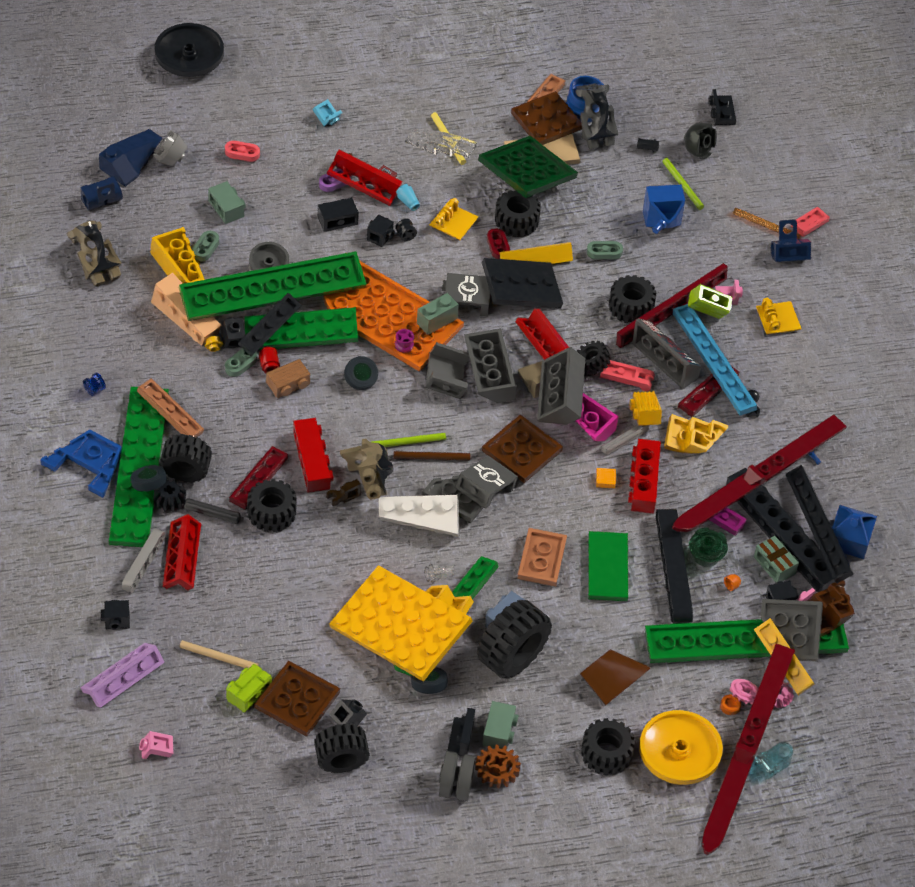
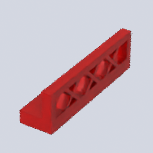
M340 149L337 151L334 161L327 171V175L388 206H391L397 195L396 191L403 182ZM334 167L342 169L343 173L333 171ZM350 176L358 177L359 181L351 180ZM365 184H371L375 189L370 190ZM382 192H387L391 194V198L388 199L382 195Z
M534 309L529 318L516 319V324L544 360L569 348L540 309Z
M189 514L170 523L162 586L165 589L177 584L186 590L194 588L201 523Z

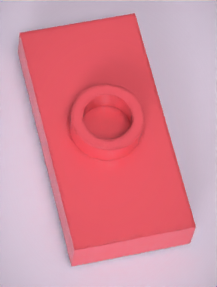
M816 207L796 219L797 232L804 237L829 222L830 217L819 207Z

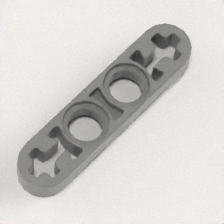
M158 529L152 531L122 583V590L130 593L135 591L160 549L165 538V532Z

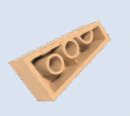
M171 273L156 283L151 303L202 346L206 343L208 337L219 334L221 324L214 317L188 321L178 288L179 284L183 283L174 273Z

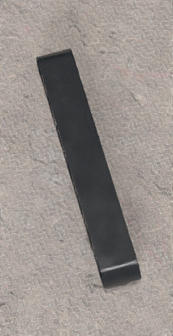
M656 509V525L671 623H692L693 608L681 532L672 529L673 524L678 518L677 509Z

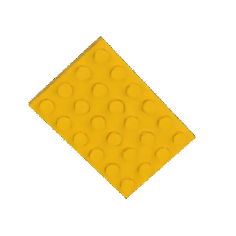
M378 565L329 625L335 631L424 682L473 621L465 613Z

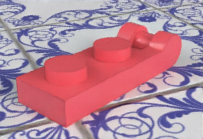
M611 360L610 364H607L608 367L606 369L603 368V372L600 373V378L640 387L643 391H650L651 381L655 377V373L651 370Z

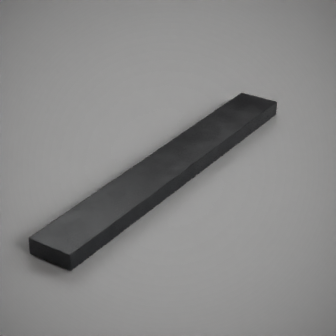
M801 464L785 475L831 575L838 584L854 575L812 483Z

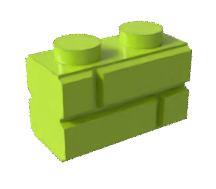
M700 284L691 290L688 307L721 319L730 312L732 297Z
M253 664L250 668H244L240 673V677L236 681H231L226 687L227 701L243 713L246 712L271 684V675L263 671L256 664Z

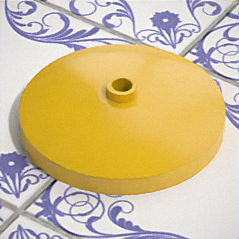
M672 710L656 715L645 725L640 737L639 751L645 766L655 776L669 783L689 785L701 782L715 772L721 761L723 746L717 729L707 719L693 712Z

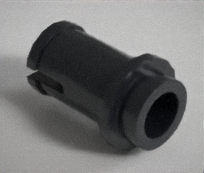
M638 138L637 149L652 150V152L658 151L659 141H656V139Z

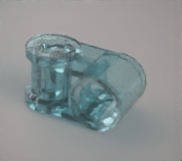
M778 743L771 749L760 753L754 759L753 764L761 769L765 779H770L791 764L793 748L789 743Z

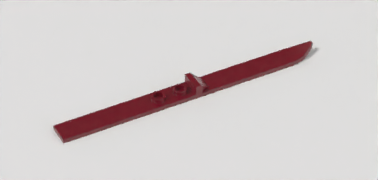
M833 414L758 465H750L747 472L678 517L672 529L681 532H689L696 529L845 430L847 426Z
M777 643L774 647L703 833L702 847L706 855L717 850L724 840L795 653L794 649Z

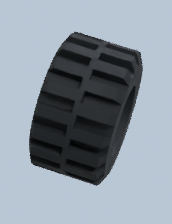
M508 190V193H502L496 201V226L500 227L499 229L503 230L506 235H513L512 237H524L525 234L530 235L539 225L540 201L533 195L525 198L516 190Z
M626 275L625 278L620 277L618 281L616 280L613 283L610 291L609 310L614 317H617V320H623L627 324L628 322L632 323L655 307L657 293L654 285H650L651 282L649 280H644V277L639 278L637 275L632 277Z
M185 434L173 435V437H169L165 441L160 466L164 468L168 477L174 478L176 481H183L184 483L199 482L208 473L212 451L210 446L198 437Z
M266 479L263 480V483H256V487L250 489L247 499V513L253 526L257 525L259 530L263 528L265 532H269V530L277 532L278 529L282 531L285 529V526L289 527L291 522H294L297 497L294 489L290 488L288 483L284 484L282 480L278 482L276 479H271V481ZM274 503L280 506L270 508L264 505Z
M604 718L603 721L599 719L595 721V724L591 723L588 729L585 730L581 756L584 763H588L590 770L594 768L595 773L603 772V775L608 776V773L616 775L617 771L621 773L625 767L628 768L630 761H632L635 741L634 734L630 733L631 729L624 727L625 723H618L617 719L609 721L608 718ZM610 743L618 749L613 751L604 750L599 744Z
M355 724L330 726L317 734L314 739L318 765L326 772H350L360 768L369 760L370 753L366 733L362 727Z

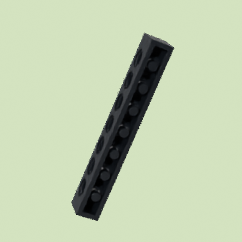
M747 468L727 477L726 485L747 472ZM759 486L736 501L768 538L776 536L779 541L784 543L786 549L798 560L797 570L817 592L827 589L830 584L835 582L816 543L804 533L801 526L794 522L791 515L785 512L780 503L769 494L765 486Z

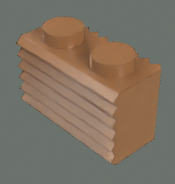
M297 359L267 372L266 383L275 396L280 398L309 386L310 372H308L302 361Z

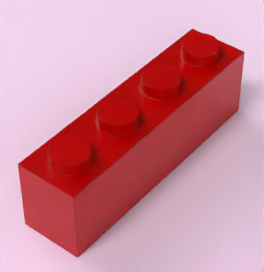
M316 417L294 420L293 435L307 493L330 490L331 481H334L332 470L328 469L330 460L329 456L324 453L326 451L325 440H321V425L317 424Z

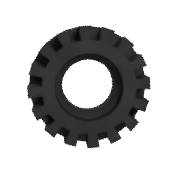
M591 341V344L587 342L585 343L586 346H580L581 350L577 349V352L585 358V375H592V373L596 375L597 371L601 373L603 368L606 369L608 367L607 364H610L611 356L603 342L597 341L595 343V341Z

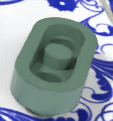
M206 231L200 236L193 247L195 260L206 261L211 257L219 245L218 233Z
M592 241L587 246V255L591 259H619L623 253V246L617 241Z
M242 348L225 362L226 374L231 377L243 374L257 362V352L251 357Z

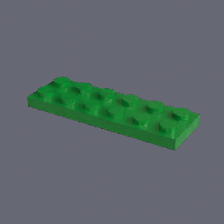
M356 307L295 312L259 350H262L264 347L281 349L358 342ZM265 315L245 316V334L247 335Z

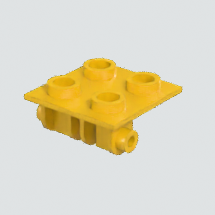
M453 198L446 203L429 226L461 240L478 219V216L459 208V201Z
M764 298L762 304L756 306L766 335L802 329L791 301L773 303L771 299Z

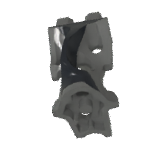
M594 83L576 86V95L583 97L585 101L584 112H581L582 139L586 140L590 149L599 147V138H603L604 146L615 145V136L618 135L613 106L607 102L609 85ZM595 104L599 107V111L596 113L592 110V106ZM589 118L592 119V124L590 126L587 122Z

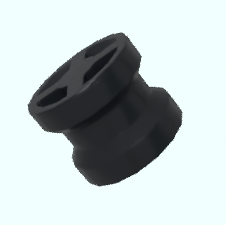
M402 219L395 226L402 241H410L417 235V230L413 227L410 219Z

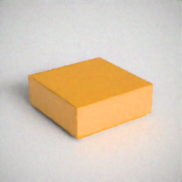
M597 468L596 487L615 488L616 469Z

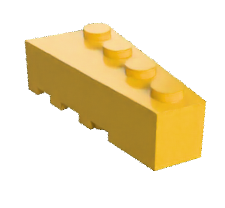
M184 227L152 237L150 253L167 276L174 273L183 284L205 280L199 264L195 260L194 251L191 250L190 241L186 237Z

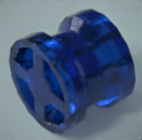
M97 372L92 374L91 378L83 380V386L91 396L96 395L99 390L103 391L106 389L104 379Z

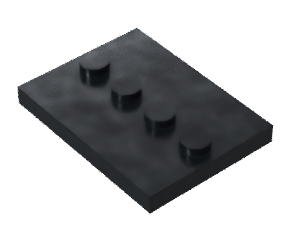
M483 259L482 266L493 304L547 308L562 307L563 300L551 262Z

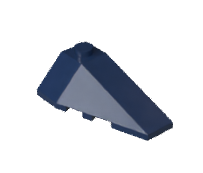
M148 129L110 145L99 153L100 170L110 177L114 176L117 182L126 187L138 178L141 169L148 163V158L154 153L162 137Z

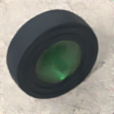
M354 357L345 366L344 377L352 388L367 390L376 383L378 368L374 361L368 357Z
M157 465L141 467L131 474L132 486L137 491H152L160 488L166 482L164 468Z
M435 667L424 682L411 675L412 688L423 694L442 692L448 684L447 673L439 667Z

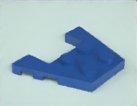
M88 430L71 440L69 445L63 448L59 447L54 450L52 455L44 456L40 461L41 465L56 472L65 460L69 459L97 474L88 485V490L103 498L121 455L122 446L92 430Z

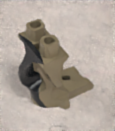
M100 221L85 222L66 233L73 244L80 243L81 251L77 254L86 280L91 278L94 286L105 282L102 274L107 272L110 280L118 279L121 276L119 269L121 261L116 255L110 240L106 239L103 242L100 232L102 226ZM87 242H94L96 245L95 248H90L87 245ZM105 248L109 252L108 256H105ZM86 255L92 259L91 262H87Z
M365 438L362 439V446L340 450L341 457L347 461L348 470L359 471L366 495L370 500L387 495L385 479L392 474L393 465L388 460V452L383 445L369 442Z

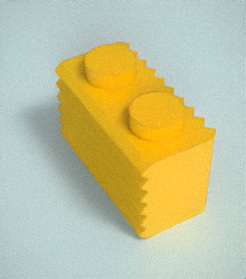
M634 392L632 399L629 400L630 410H633V419L637 420L638 426L661 425L662 410L655 392Z

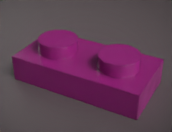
M729 508L724 509L709 519V521L734 536L743 528L747 520Z

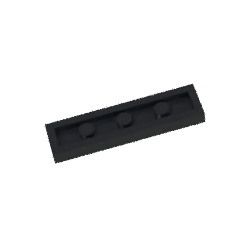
M287 293L251 329L238 345L252 357L302 305L290 293Z

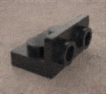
M712 89V94L708 97V104L712 107L710 115L711 118H714L715 125H735L736 116L732 95L717 96L716 89Z
M467 708L466 716L462 715L461 718L454 717L447 751L456 752L459 756L468 754L476 709Z

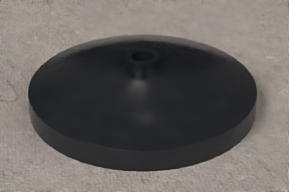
M182 23L171 26L164 30L155 42V58L158 64L169 73L178 76L196 77L207 74L217 68L224 57L222 38L216 31L202 24Z

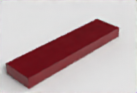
M732 367L737 376H739L740 371ZM713 374L680 401L678 408L693 417L722 391V388Z
M271 446L229 497V502L246 510L250 489L256 487L258 482L263 483V480L266 479L270 481L286 462L288 454Z

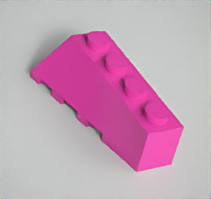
M583 393L581 418L575 422L594 441H606L616 431L618 416Z

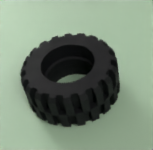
M517 600V602L511 603L510 606H506L495 617L493 622L488 625L487 630L484 631L483 637L478 643L479 647H477L479 660L500 678L509 679L515 677L516 674H520L523 669L527 668L537 658V655L542 651L545 643H547L552 628L550 618L528 600Z

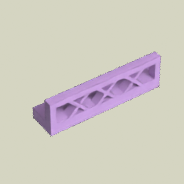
M143 643L83 685L81 690L83 693L91 695L96 706L101 708L165 662L156 645Z

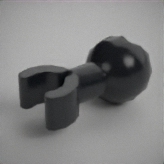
M753 389L748 390L755 403L758 402L760 398L759 392ZM758 406L757 410L754 411L756 413V417H759L760 409Z

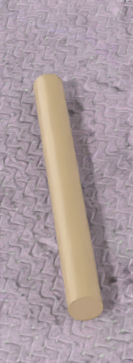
M182 640L180 643L181 649L243 668H250L253 664L259 666L258 663Z

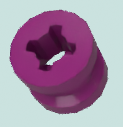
M408 329L399 330L395 336V348L402 353L410 352L414 347V334Z

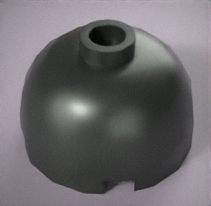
M696 123L685 133V147L693 156L708 158L712 154L709 151L712 147L715 148L717 141V131L715 128H712V124Z

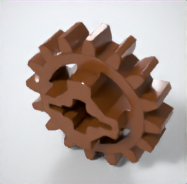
M496 744L495 749L488 746L487 752L481 750L480 756H477L475 770H477V777H482V783L488 781L489 787L497 784V788H500L501 784L508 787L509 781L515 782L516 777H519L521 763L518 762V755L513 756V749L508 752L506 751L507 746L499 749L498 744Z

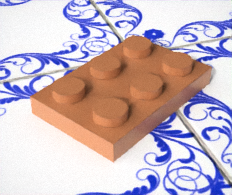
M529 528L517 579L556 587L567 535Z

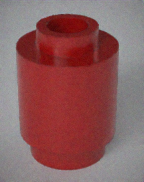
M264 347L259 351L261 368L265 374L280 367L275 348Z

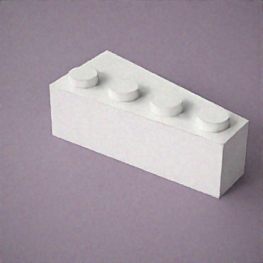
M457 495L379 498V518L382 521L459 537V502Z

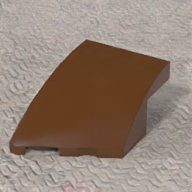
M844 580L838 584L836 582L830 584L827 589L813 594L810 599L806 600L823 603L820 637L835 630L855 614L853 606L850 604V597L845 592Z
M610 649L582 671L580 675L606 706L650 670V667Z

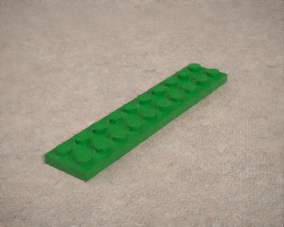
M355 251L179 284L178 288L187 319L192 321L275 305L287 293H290L296 300L364 288L366 287V280L357 252Z
M138 387L130 388L109 535V545L143 547L151 533L155 503L153 500L154 490L145 492L135 490L131 483V474L144 466L160 465L166 419L137 392ZM163 389L169 395V389Z
M761 619L645 625L644 629L650 663L771 657V655L754 631L756 627L763 623ZM844 623L830 633L820 637L819 654L848 653L849 646Z

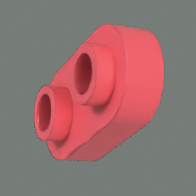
M229 141L225 145V154L229 158L253 162L259 159L260 148L255 144Z

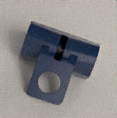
M114 176L80 187L81 200L88 211L123 199L121 188Z
M795 219L780 220L779 240L771 241L770 247L771 256L774 261L811 260V241L809 239H797V221ZM786 224H791L793 226L792 232L784 233L783 227Z

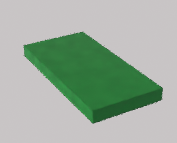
M589 531L588 599L628 602V533Z

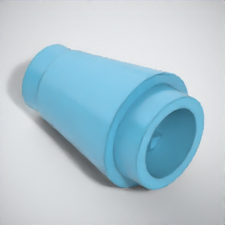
M404 184L397 189V198L411 211H415L420 207V203L411 186Z

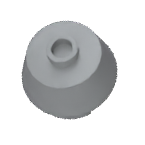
M170 130L167 133L169 137L160 141L153 157L159 163L174 166L177 161L180 162L185 156L184 151L187 145L178 133Z

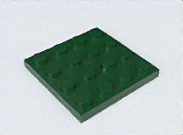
M527 136L479 154L478 157L480 163L525 198L577 178L578 174L576 170L532 136Z

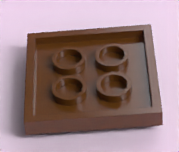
M556 91L511 108V114L526 133L542 145L582 130V122Z
M521 414L482 446V452L517 475V478L523 483L527 482L563 451L561 444Z
M288 660L255 703V709L307 737L340 694V688Z

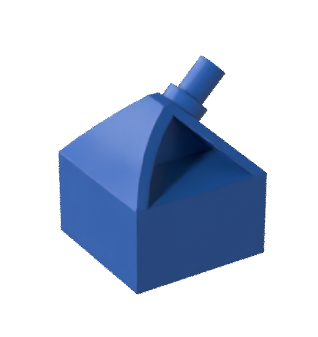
M682 184L646 186L643 215L646 227H653L652 231L655 234L665 228L681 225L685 205Z
M839 505L832 528L844 554L861 559L865 558L877 516Z

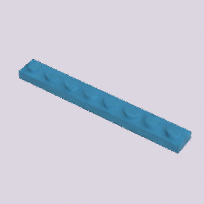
M688 304L674 308V317L738 414L741 416L757 410V404L694 309L688 307Z

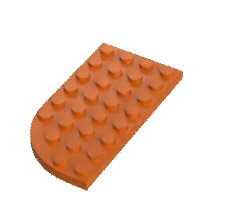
M360 261L366 280V287L323 295L327 310L356 307L358 335L420 372L428 364L429 352L436 342L446 345L464 327V322L457 318L453 322L427 335L417 324V310L429 303V301ZM401 329H408L414 334V347L407 353L399 352L395 348V336Z

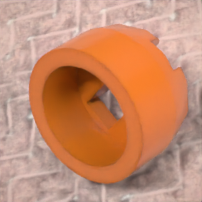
M730 574L724 577V584L729 591H733L740 586L741 579L736 574Z

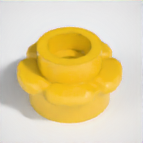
M211 336L206 339L205 347L211 352H216L220 350L223 342L219 336Z

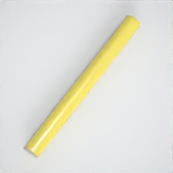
M436 112L432 113L431 118L460 165H464L466 159Z

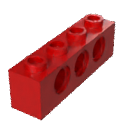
M638 439L637 446H633L632 457H635V461L631 463V472L634 473V476H630L629 487L633 488V492L629 491L628 503H632L631 511L654 514L661 441Z

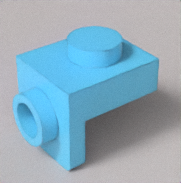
M328 99L312 109L324 127L328 124L332 126L337 123L342 114L341 110L336 112Z

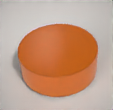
M732 694L725 695L721 700L720 708L726 715H736L740 711L741 701L737 697H733Z

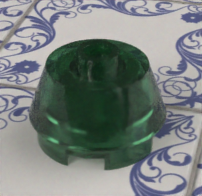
M710 527L698 529L689 541V549L693 559L704 567L716 565L728 551L725 535L721 531L718 533L714 530H709Z

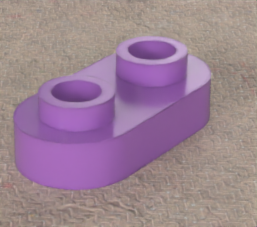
M340 168L333 170L337 173H343ZM327 173L319 179V187L325 192H332L347 185L327 175Z

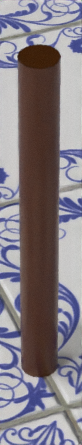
M394 451L393 459L470 461L471 456L470 453Z

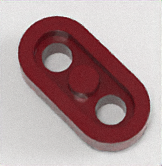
M498 228L488 231L487 243L491 254L495 259H500V252L510 251L506 235L503 230Z

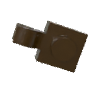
M358 479L346 482L340 487L339 491L329 490L326 493V498L335 497L332 499V506H336L340 502L347 503L361 496V483Z

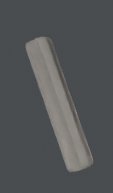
M635 425L603 444L602 452L605 455L614 452L649 431V425Z

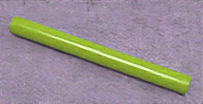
M668 158L663 159L662 163L678 184H682L683 190L698 210H702L704 208L703 203Z
M446 433L371 442L379 443L384 447L446 440Z

